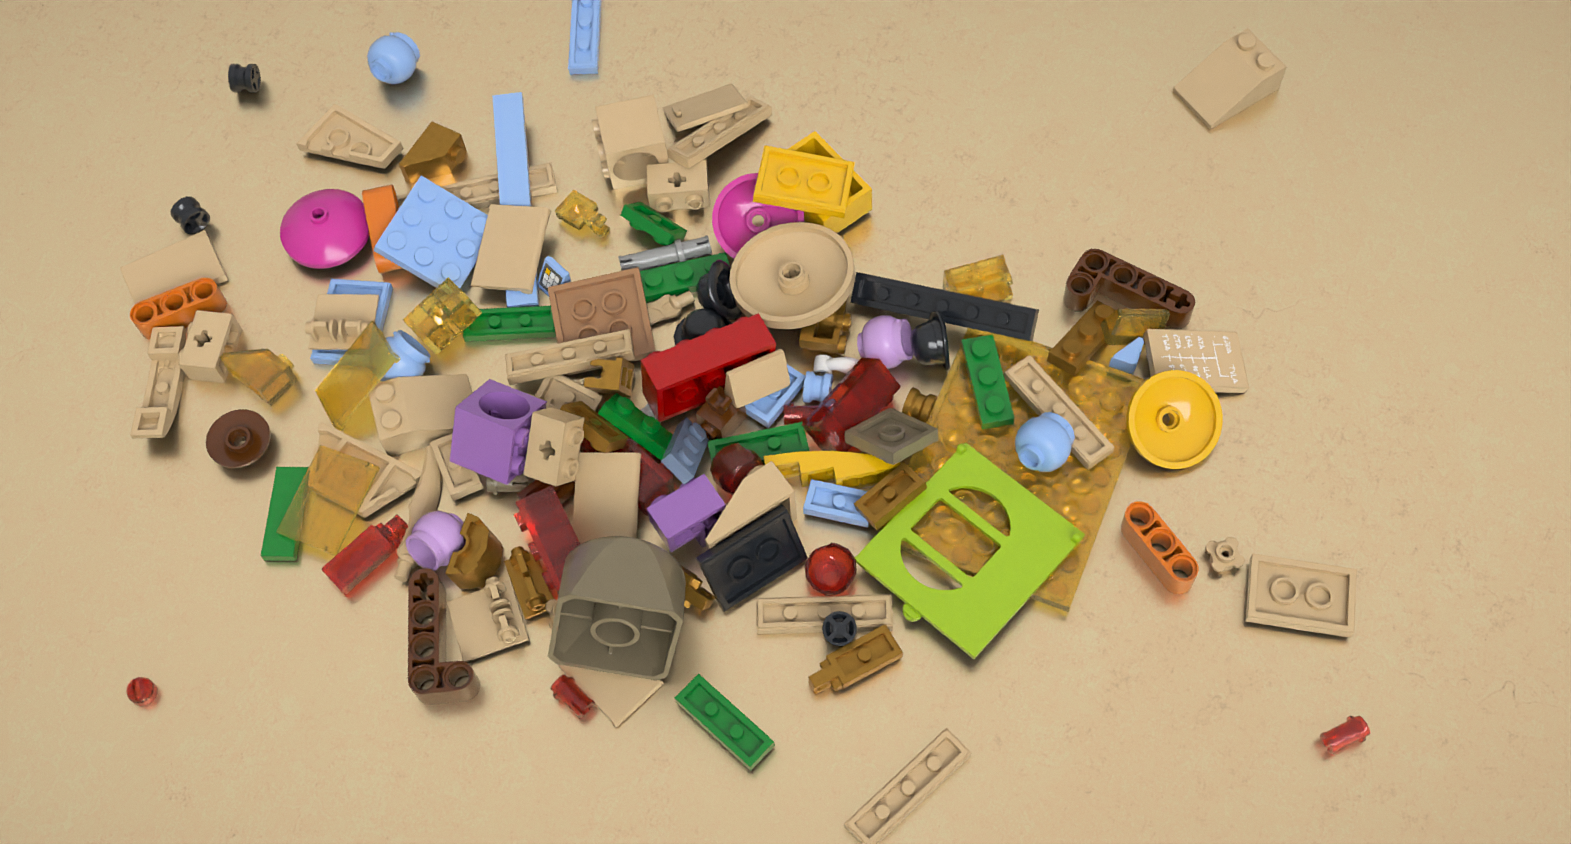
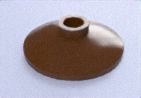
M247 409L230 411L219 417L210 427L206 436L207 452L217 464L223 467L241 468L257 461L267 450L271 439L270 427L267 421L255 411ZM241 441H245L244 444L238 446Z

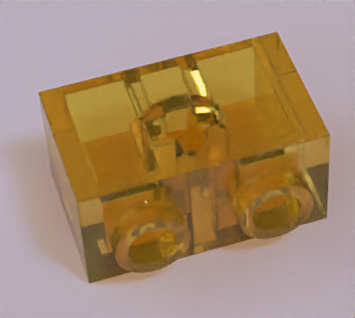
M448 277L415 307L403 321L438 355L464 329L470 326L482 312Z

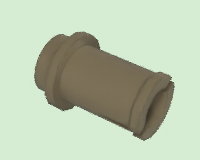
M523 472L507 485L487 477V492H493L494 495H498V492H520L528 486V482H526L528 477L523 475Z

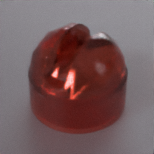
M137 677L132 679L127 685L126 694L132 703L143 707L151 704L156 699L158 688L149 678ZM137 687L140 688L142 697H138Z

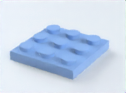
M420 176L376 243L373 251L455 298L476 264L488 215L425 177Z

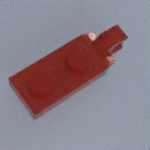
M396 514L385 525L382 523L375 527L370 525L322 567L321 570L346 595L396 551L401 544L400 540L404 537L406 529H408L407 523Z

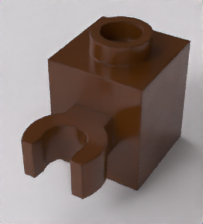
M720 385L718 388L714 387L705 397L706 402L695 413L697 424L706 432L709 440L730 437L747 418L746 406L735 408L732 399L725 395L724 388Z

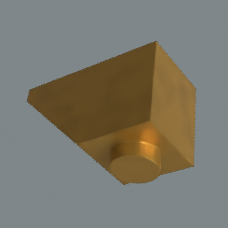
M431 121L399 163L405 181L412 184L416 183L420 176L431 179L452 173L457 164L462 163L467 152L462 135Z

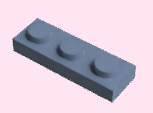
M686 417L677 425L661 462L684 485L695 476L707 446V441H709L706 432L699 424L692 423Z

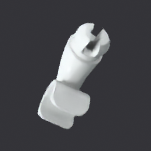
M817 355L814 360L813 371L816 373L820 372V376H823L825 373L832 374V370H837L853 379H858L864 374L861 371L864 369V365L853 357L832 358L828 355Z

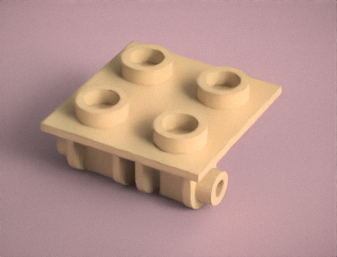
M318 294L314 318L311 322H306L305 324L306 334H311L308 349L371 350L379 295Z
M498 577L488 578L485 581L486 586L484 589L446 602L464 662L529 640L511 580L502 582L499 581Z

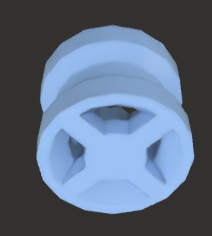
M807 371L803 387V402L811 403L814 400L820 401L822 405H829L833 374L825 373L823 376L816 375L813 371Z

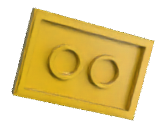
M764 145L753 202L844 219L855 162Z

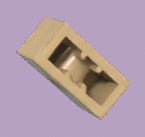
M706 160L700 161L689 169L677 162L646 165L647 195L650 208L655 211L669 212L678 209L697 210L703 207H710L709 176Z
M196 311L193 322H190L188 326L186 344L181 349L178 357L179 366L189 379L219 383L226 382L242 332V328L233 314Z
M553 407L534 411L532 413L523 475L553 486L574 481L579 470L578 456L580 445L584 438V417Z

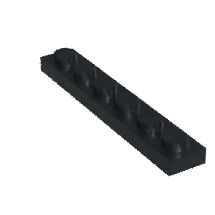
M856 272L850 302L929 319L930 313L936 310L943 316L944 322L947 324L1027 341H1033L1039 309L861 272Z

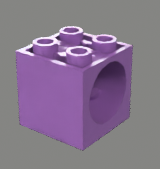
M489 379L455 407L450 462L503 484H509L517 475L520 476L524 472L532 413L546 409L547 401Z

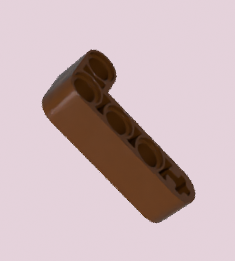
M1089 249L1082 254L1068 276L1063 297L1064 304L1068 309L1082 312L1091 305L1096 295L1100 294L1172 329H1182L1189 324L1196 303L1194 296L1189 291L1100 249ZM1075 290H1079L1084 293H1077L1075 292Z
M429 568L419 569L412 574L408 584V685L419 701L424 704L434 705L468 701L473 699L480 690L479 678L472 667L464 661L446 662V590L435 571ZM427 591V596L430 600H427L423 592ZM434 615L430 623L421 624V621L426 616ZM434 647L433 652L429 656L420 657L424 649ZM469 676L468 681L464 685L454 686L458 678ZM434 679V683L429 689L420 690L423 682Z

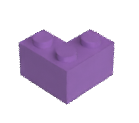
M703 474L697 478L693 477L685 485L682 483L679 489L671 494L657 497L646 509L651 524L669 551L673 552L694 538L704 548L706 546L705 539L724 511L726 504L706 475Z

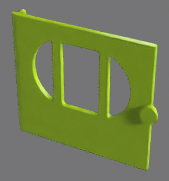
M965 442L957 446V450L952 457L926 483L927 489L898 512L854 558V561L905 602L903 615L908 621L915 622L923 617L965 653L975 659L1081 542L1085 534ZM974 489L993 497L1003 507L1008 516L1010 535H1003L949 491ZM938 501L944 502L1000 547L974 577L966 575L911 530ZM901 542H908L962 587L953 590H939L925 586L917 581L908 572L903 563Z

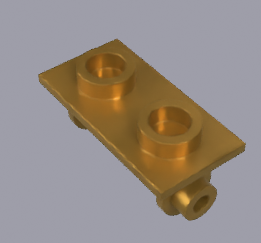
M522 546L515 547L511 550L512 555L510 558L505 560L504 563L526 620L546 612V603L550 599H554L536 550L527 551Z

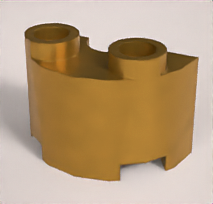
M847 300L829 317L813 325L802 327L799 339L801 348L845 354L847 336H844L843 332H850L852 314L846 313Z
M467 513L460 535L466 539L465 546L462 550L452 553L445 574L460 589L484 588L486 586L485 581L495 575L501 564L503 546L479 517Z

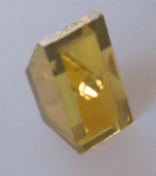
M268 348L226 352L219 356L229 373L270 406L298 381L292 371L295 367L294 364L282 353L277 356Z

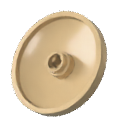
M806 222L785 223L757 234L740 249L730 270V287L738 308L747 317L759 313L765 325L775 329H797L824 320L843 305L850 295L855 282L853 256L844 239L827 227Z

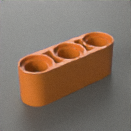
M393 184L362 190L372 250H374L376 243L399 210V203ZM373 251L375 264L380 274L404 269Z
M204 277L138 302L131 308L130 319L143 337L150 340L153 327L183 326L187 328L190 322H193L197 310L222 313L227 306V300L215 281Z
M1143 501L1131 503L1126 508L1121 523L1123 536L1168 591L1174 594L1188 592L1192 588L1199 571L1197 561L1152 506ZM1131 519H1141L1145 523V525H1136L1131 521ZM1152 544H1160L1167 551H1157L1152 547ZM1173 570H1182L1188 577H1177Z

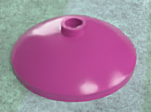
M758 173L746 174L731 181L720 192L714 204L712 226L715 237L722 249L734 259L740 249L762 231L785 223L804 222L803 211L753 202ZM760 215L763 217L764 223L762 226L757 227L752 223L754 216Z
M322 189L301 197L287 210L280 225V239L287 254L303 266L318 269L331 268L349 261L362 250L370 236L364 203L354 194L340 189Z

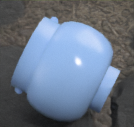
M391 32L389 35L380 37L372 43L367 54L368 65L372 75L379 81L389 84H400L413 75L420 58V52L415 42L406 34L400 32Z
M402 330L393 332L394 336L383 339L374 349L372 359L376 369L373 372L382 382L396 377L422 376L426 368L425 363H429V358L431 357L422 344Z
M1044 412L1039 417L1029 419L1019 428L1015 437V449L1019 460L1025 467L1040 472L1056 470L1068 459L1072 449L1071 445L1075 439L1074 430L1065 418L1052 412Z

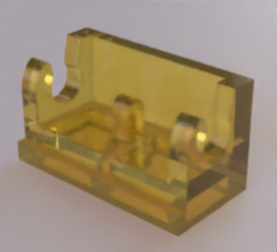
M1004 255L944 270V290L1001 302L1013 298L1010 287L1013 281Z

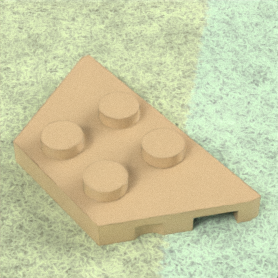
M320 422L317 431L320 436L318 447L314 448L312 459L314 467L310 471L308 483L313 492L365 518L418 485L421 471L323 422Z

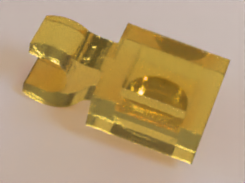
M575 190L555 209L557 218L579 231L586 224L596 235L603 238L610 230V227L604 224L607 218L597 212L599 210L597 203Z

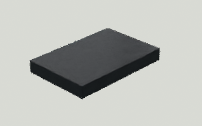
M781 504L699 555L696 559L719 607L725 612L807 560L808 556L788 510Z

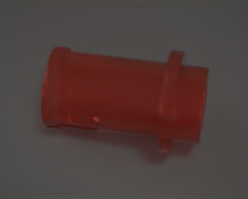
M791 402L790 405H784V425L803 422V425L823 426V405L794 406V402Z
M563 674L550 688L554 692L553 697L555 699L560 698L578 718H582L591 710L588 706L593 707L595 701L590 699L574 683L575 678L572 676L567 677Z
M1350 715L1346 718V722L1320 733L1324 747L1330 746L1327 748L1330 754H1334L1336 751L1356 741L1360 743L1366 741V736L1370 735V729L1360 715L1356 717Z

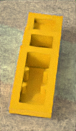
M799 451L764 456V464L766 465L772 461L784 478L800 476L802 487L809 486L811 479L822 482L834 481L837 485L855 489L874 486L900 465V462L894 465L886 463L870 454L841 451Z

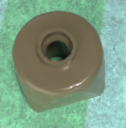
M601 537L586 541L575 547L565 558L548 658L559 665L650 680L668 677L684 617L686 582L684 571L679 562L661 547L632 537Z

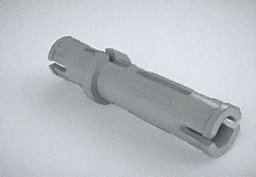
M705 235L704 237L681 242V239L675 240V244L618 257L622 271L637 267L641 271L679 261L683 262L687 259L708 254L712 255L708 235Z

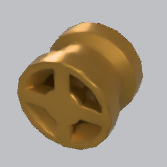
M912 387L904 402L902 413L928 424L937 403V396L933 394L926 396L921 394L919 389Z

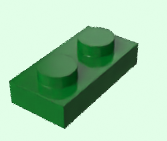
M641 201L624 205L620 214L621 217L630 222V226L652 235L653 240L661 245H671L675 243V240L679 239L682 242L687 233L686 229Z

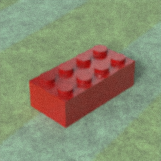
M759 313L750 317H741L730 325L722 328H713L702 336L692 340H682L674 347L664 351L652 352L646 358L641 359L642 393L655 418L662 422L702 406L706 402L705 397L714 387L718 388L720 385L725 389L726 372L776 350V342Z

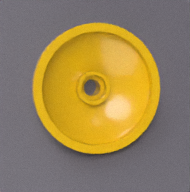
M1182 370L1159 372L1142 382L1132 395L1126 416L1127 431L1137 452L1148 462L1168 469L1187 468L1206 458L1216 446L1223 424L1221 404L1215 391L1201 377ZM1166 413L1170 418L1167 425L1162 421V417Z

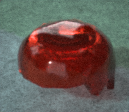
M733 443L722 448L714 456L710 471L713 480L725 492L734 495L742 480L747 477V474L756 466H764V463L754 450H749L738 443Z
M830 543L816 548L809 555L805 563L807 582L813 591L825 596H834L845 592L850 588L857 575L856 559L848 548L838 543Z

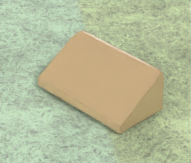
M782 349L776 350L726 372L724 393L732 399L735 408H741L790 385L784 351Z

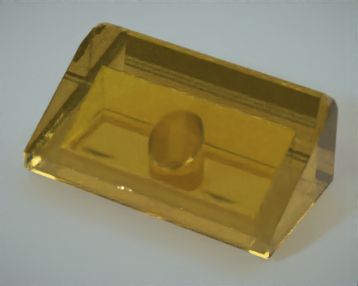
M1118 309L1100 324L1105 341L1108 345H1128L1138 337L1144 338L1143 334L1147 329H1164L1169 319L1170 311L1166 309Z

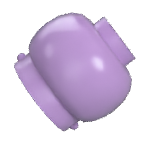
M887 315L870 319L864 325L862 333H859L857 337L860 356L866 358L871 366L879 369H891L897 367L902 361L911 360L913 351L910 342L912 333L910 323L907 319H896Z
M443 511L426 513L416 522L412 528V534L406 539V547L409 554L423 568L435 571L440 566H448L452 553L462 550L465 546L466 539L460 535L464 522L453 513Z

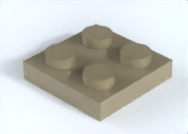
M888 408L845 431V443L892 465L901 462L903 459L938 441V428L892 408Z

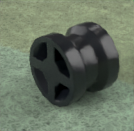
M231 64L228 70V83L231 91L240 93L242 90H248L250 93H257L261 85L258 66L256 64H248L246 67H242L240 64Z
M186 196L181 198L171 208V217L189 235L201 232L209 224V213L200 207L199 202L194 197Z
M837 611L832 612L826 617L822 630L828 642L833 645L842 646L847 645L854 639L857 626L850 614Z

